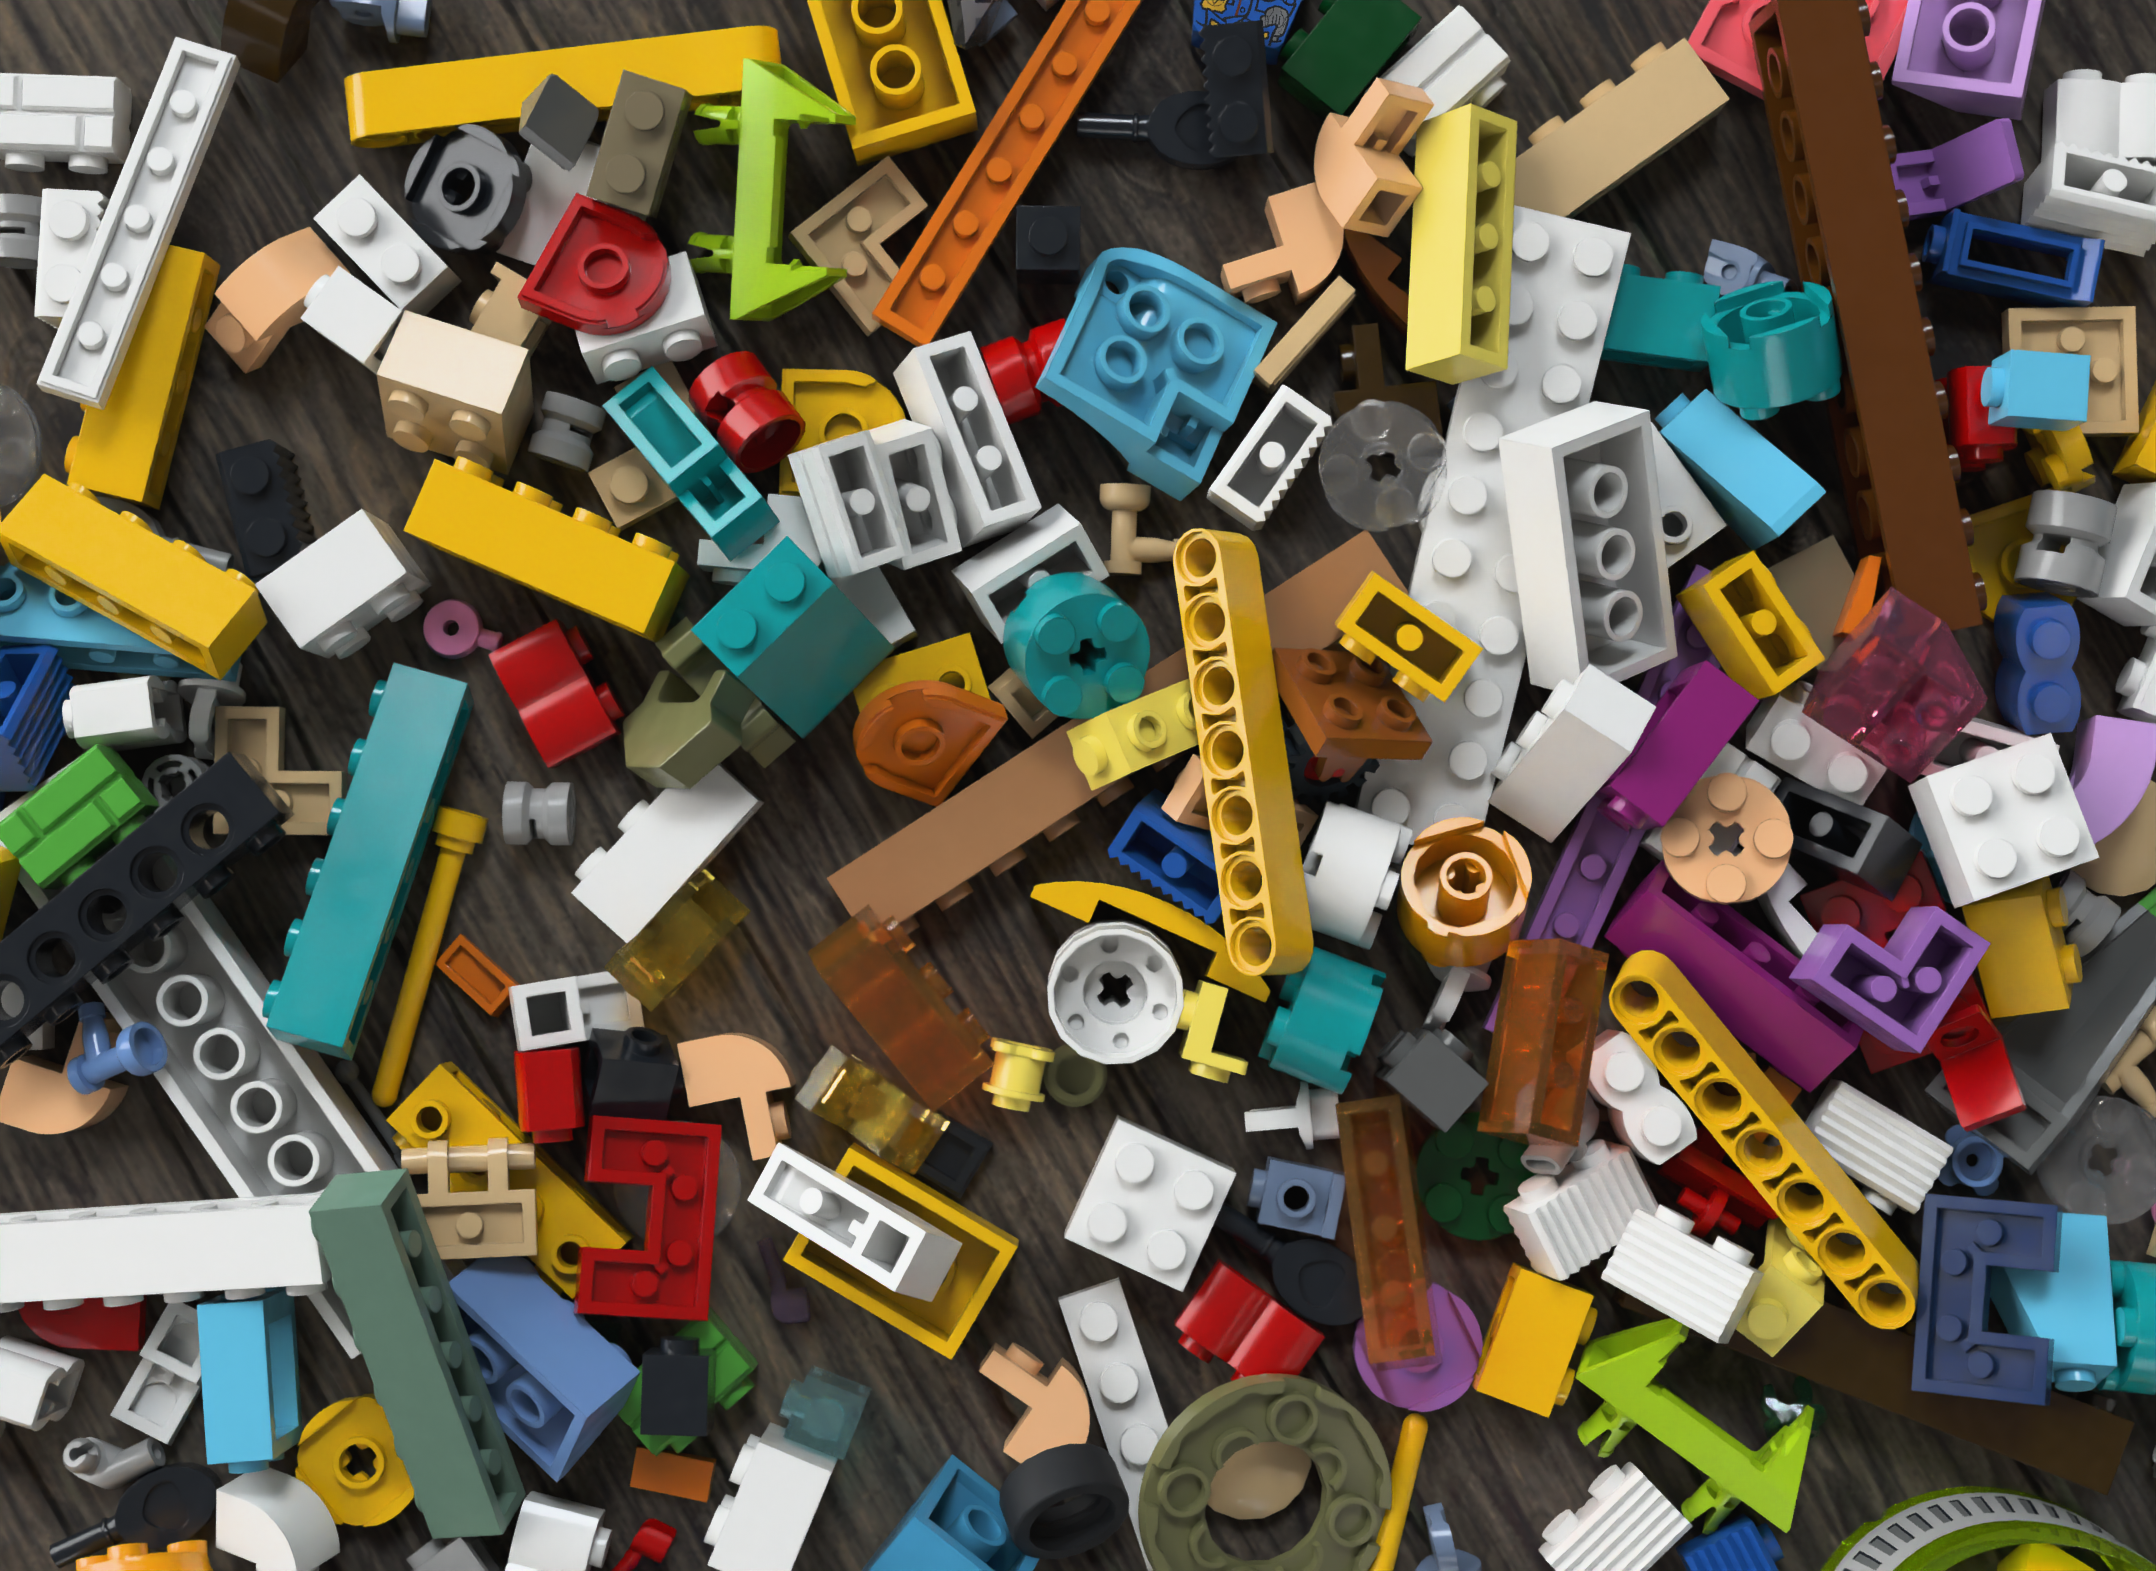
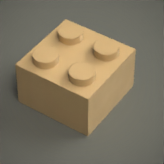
M405 310L376 374L387 437L393 438L397 444L410 451L423 453L431 450L453 457L455 460L457 456H460L490 470L508 475L534 413L529 349Z

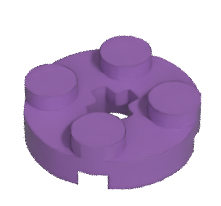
M1409 1280L1390 1285L1374 1295L1369 1300L1366 1312L1359 1319L1355 1320L1352 1349L1356 1367L1368 1388L1387 1403L1389 1402L1396 1407L1407 1408L1411 1411L1428 1412L1437 1410L1460 1398L1468 1390L1474 1379L1473 1375L1478 1368L1479 1357L1482 1355L1483 1347L1480 1326L1468 1305L1459 1296L1436 1282ZM1416 1328L1421 1335L1431 1332L1434 1336L1435 1342L1427 1347V1353L1430 1358L1425 1362L1418 1363L1413 1355L1402 1358L1399 1347L1407 1342L1405 1333L1411 1329Z

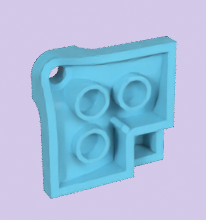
M1110 248L1101 252L1086 269L1074 294V297H1076L1074 306L1035 388L1074 412L1105 437L1128 461L1127 471L1173 498L1182 501L1201 484L1223 432L1234 423L1255 376L1253 371L1262 360L1277 322L1189 269L1165 257L1138 248ZM1105 281L1115 284L1119 294L1111 292L1106 286Z

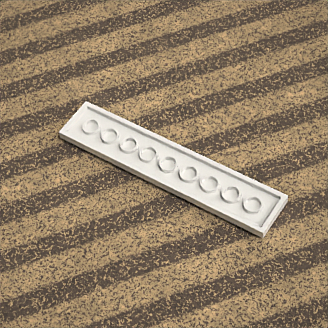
M1514 205L1507 370L1461 382L1458 385L1408 588V595L1473 640L1483 650L1445 703L1431 693L1423 703L1401 688L1433 742L1422 760L1377 759L1380 766L1376 772L1365 771L1363 773L1367 781L1360 786L1355 804L1356 809L1412 828L1413 833L1409 842L1410 845H1414V840L1423 830L1446 819L1471 817L1482 820L1485 823L1489 807L1487 800L1492 794L1496 779L1491 774V771L1502 755L1527 655L1498 438L1589 404L1631 237L1629 232ZM1391 665L1389 666V670L1394 677L1399 670Z

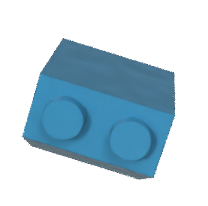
M952 1454L861 1571H1033L1039 1559L1022 1554L1013 1543L999 1505L1000 1491Z

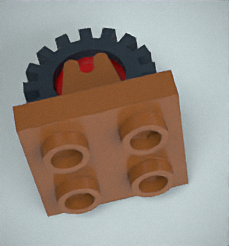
M1274 647L1272 655L1277 690L1289 710L1287 714L1281 712L1293 801L1297 798L1300 804L1309 805L1313 797H1315L1318 804H1323L1327 800L1329 801V795L1334 792L1338 798L1344 797L1349 794L1346 789L1348 785L1354 783L1359 788L1367 781L1363 775L1365 771L1376 772L1380 766L1377 759H1423L1433 741L1399 685L1392 681L1394 677L1383 659L1377 656L1372 664L1369 665L1350 651Z

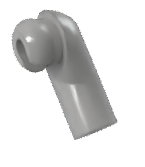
M80 1437L69 1442L62 1455L63 1463L67 1470L82 1480L108 1490L120 1488L164 1466L166 1462L163 1447L153 1437H148L126 1449L98 1438Z

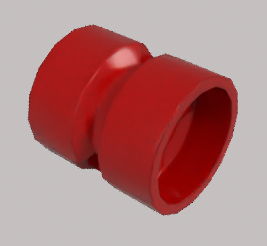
M1064 318L1030 329L1028 341L1020 342L1014 336H1010L979 347L985 368L1008 425L1040 414L1043 402L1050 401L1056 407L1063 406L1055 399L1035 388L1066 323Z
M733 352L717 359L699 374L689 390V403L712 433L717 434L718 443L741 472H759L777 464L795 449L805 433V421L783 391L777 390V383L752 352Z

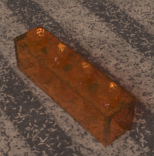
M1400 1095L1337 1103L1335 1106L1369 1364L1379 1372L1443 1363L1408 1108Z

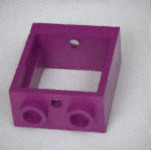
M1707 660L1682 669L1655 704L1656 709L1632 753L1594 794L1602 800L1597 810L1613 824L1627 832L1631 827L1637 830L1664 827L1759 700Z

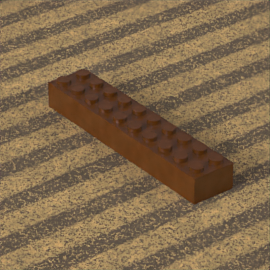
M1771 0L1749 22L1758 74L1762 83V94L1802 292H1804L1802 281L1813 282L1827 288L1832 296L1843 373L1840 377V392L1836 396L1825 400L1857 563L1859 564L1860 559L1869 555L1882 557L1872 609L1890 642L1910 640L1983 625L1981 611L1987 607L1986 588L1981 575L1978 572L1973 573L1968 547L1974 544V529L1968 511L1965 508L1960 509L1955 483H1959L1961 480V465L1955 447L1952 444L1947 445L1942 420L1948 417V400L1943 384L1940 381L1934 382L1929 356L1935 353V336L1930 320L1927 317L1921 318L1916 292H1920L1922 289V272L1917 256L1914 253L1908 254L1903 228H1907L1909 225V207L1904 192L1901 189L1895 190L1891 164L1896 162V143L1890 126H1883L1878 101L1883 98V78L1878 63L1876 61H1869L1865 37L1870 34L1871 22L1867 3L1865 0Z

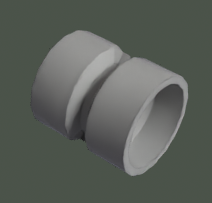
M2058 490L2034 491L2025 525L2027 530L2033 534V539L2021 545L2014 581L2023 586L2053 594L2082 598L2099 596L2106 561L2098 553V549L2111 541L2117 506L2109 501L2079 493ZM2061 545L2066 546L2064 553H2060Z

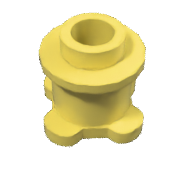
M991 1037L990 1047L996 1053L990 1082H983L982 1089L994 1093L992 1105L1029 1112L1031 1101L1044 1102L1045 1095L1040 1093L1045 1064L1046 1062H1054L1055 1052L1052 1049Z

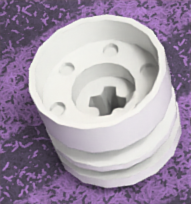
M1125 918L1096 920L1075 930L1057 950L1048 975L1049 1015L1060 1038L1080 1056L1103 1064L1134 1063L1157 1052L1175 1032L1184 1007L1182 976L1169 945L1148 926ZM1110 972L1116 979L1126 974L1130 978L1126 983L1128 995L1126 999L1120 1001L1115 995L1107 996L1104 999L1099 995L1104 989L1102 979L1104 974Z

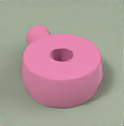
M459 599L441 601L430 609L424 620L423 634L429 648L441 657L448 659L462 658L472 653L477 647H482L492 652L501 648L503 633L484 629L480 614L466 601ZM457 622L459 630L455 635L450 636L448 634V627L451 623Z

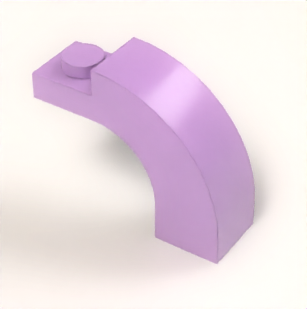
M2095 715L2077 724L2074 758L2069 780L2094 844L2117 829L2129 817L2142 799L2150 783L2156 763V724Z

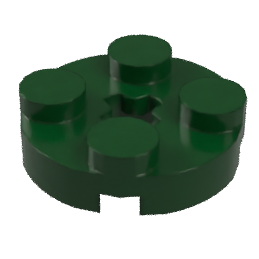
M1487 1111L1464 1112L1446 1133L1437 1128L1432 1130L1422 1141L1418 1149L1413 1170L1415 1190L1426 1212L1444 1230L1464 1239L1477 1241L1491 1240L1504 1234L1513 1233L1514 1227L1509 1223V1217L1503 1211V1206L1520 1196L1518 1187L1525 1180L1537 1175V1173H1533L1525 1168L1520 1160L1531 1144L1528 1134L1519 1126H1500V1115ZM1477 1157H1484L1487 1159V1169L1496 1172L1494 1184H1485L1482 1193H1471V1183L1461 1179V1171L1463 1167H1474Z

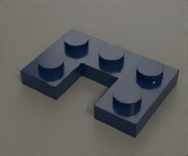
M1925 1193L1912 1391L2050 1406L2054 1339L1988 1332L1992 1266L2059 1273L2063 1206Z

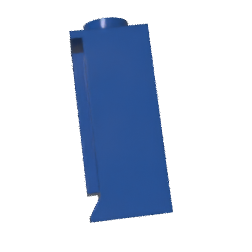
M1954 208L1938 221V225L1932 224L1923 245L1922 261L1930 263L1926 283L2045 308L2086 307L2094 299L2105 240L2082 238L1961 212V209ZM1974 238L2065 257V261L2068 262L2064 280L1967 260L1971 239Z

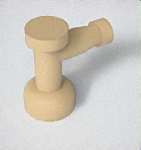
M1131 483L1100 484V503L1105 509L1112 511L1110 560L1104 561V566L1109 575H1142V563L1171 561L1173 564V554L1179 539L1168 541L1159 538L1136 537L1137 512L1146 509L1150 503L1151 486Z
M2156 1005L2102 1085V1088L2112 1095L2122 1087L2127 1095L2139 1104L2140 1111L2147 1119L2156 1118V1092L2149 1079L2137 1065L2156 1049Z

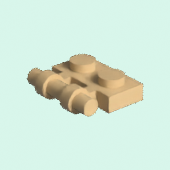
M506 1137L488 1138L487 1145L450 1147L449 1140L428 1141L427 1148L402 1149V1169L408 1168L410 1175L428 1174V1194H417L441 1260L538 1255L536 1189L510 1190L509 1178L510 1170L536 1169L535 1143L509 1144V1139ZM488 1171V1191L450 1193V1173Z

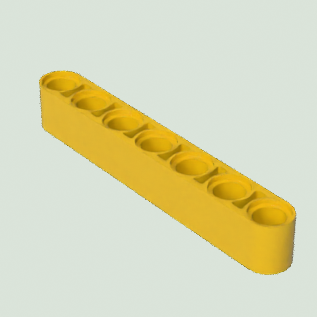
M762 25L742 26L357 73L344 79L351 145L359 148L376 149L425 143L435 134L444 137L452 131L460 130L455 126L462 124L478 125L496 134L519 132L522 102L550 74L558 75L598 108L599 116L597 122L608 121L623 69L686 89L693 95L689 111L696 110L704 103L720 106L741 105L743 58L782 64L778 30L774 27Z
M1203 528L1191 529L1184 533L1176 544L1173 554V566L1227 950L1231 963L1239 972L1245 975L1295 974L1302 971L1309 964L1313 954L1314 940L1259 557L1254 543L1249 537L1240 533Z
M1641 950L1632 954L1624 962L1609 994L1610 1008L1617 1020L1857 1313L1867 1323L1880 1329L1893 1330L1904 1326L1912 1319L1918 1300L1920 1266L1917 1260L1677 966L1667 956L1654 950ZM1630 982H1646L1656 990L1658 996H1642L1633 989ZM1671 1033H1688L1697 1040L1699 1045L1695 1047L1681 1045L1673 1038ZM1725 1082L1731 1084L1738 1090L1740 1095L1726 1096L1720 1094L1714 1088L1713 1083ZM1757 1132L1771 1134L1779 1140L1780 1145L1768 1146L1762 1144L1753 1134ZM1809 1183L1819 1189L1821 1194H1804L1794 1184ZM1849 1233L1856 1236L1862 1243L1849 1245L1840 1241L1835 1234ZM1890 1283L1897 1286L1902 1292L1889 1294L1880 1290L1876 1284Z

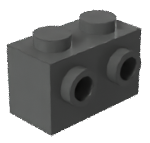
M1438 1027L1433 1032L1420 1028H1415L1411 1033L1399 1030L1376 1056V1059L1383 1065L1374 1076L1426 1122L1445 1133L1489 1084L1467 1064L1474 1053L1446 1029L1442 1031Z

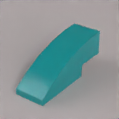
M653 366L602 405L730 562L780 522L763 496L733 463L720 444Z

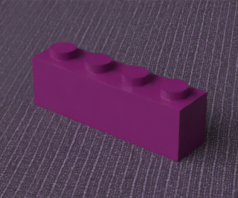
M1664 858L1622 902L1604 936L1616 945L1627 958L1641 950H1654L1667 956L1735 1039L1741 1040L1770 1062L1779 1074L1792 1079L1809 1093L1857 1048L1864 1029L1789 979L1800 961L1799 958L1728 904L1701 901L1685 892L1669 874Z

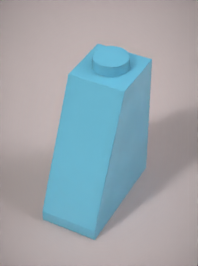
M1707 389L1703 390L1692 401L1682 392L1655 418L1656 422L1662 427L1659 431L1718 514L1752 550H1756L1779 537L1826 493L1817 481L1728 406L1719 401Z
M2063 1213L2059 1273L1992 1266L1990 1297L2009 1334L2054 1339L2052 1382H2055V1387L2059 1390L2082 1392L2094 1389L2096 1385L2117 1367L2107 1216Z

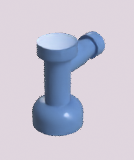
M85 1003L77 1009L79 1021L83 1023L82 1041L85 1054L73 1058L67 1066L69 1082L77 1092L87 1095L100 1090L104 1086L106 1079L124 1071H128L136 1076H147L161 1070L165 1066L168 1057L167 1046L162 1034L152 1024L142 1021L126 1027L118 1035L116 1047L111 1048L109 1033L104 1022L106 1018L104 1003Z

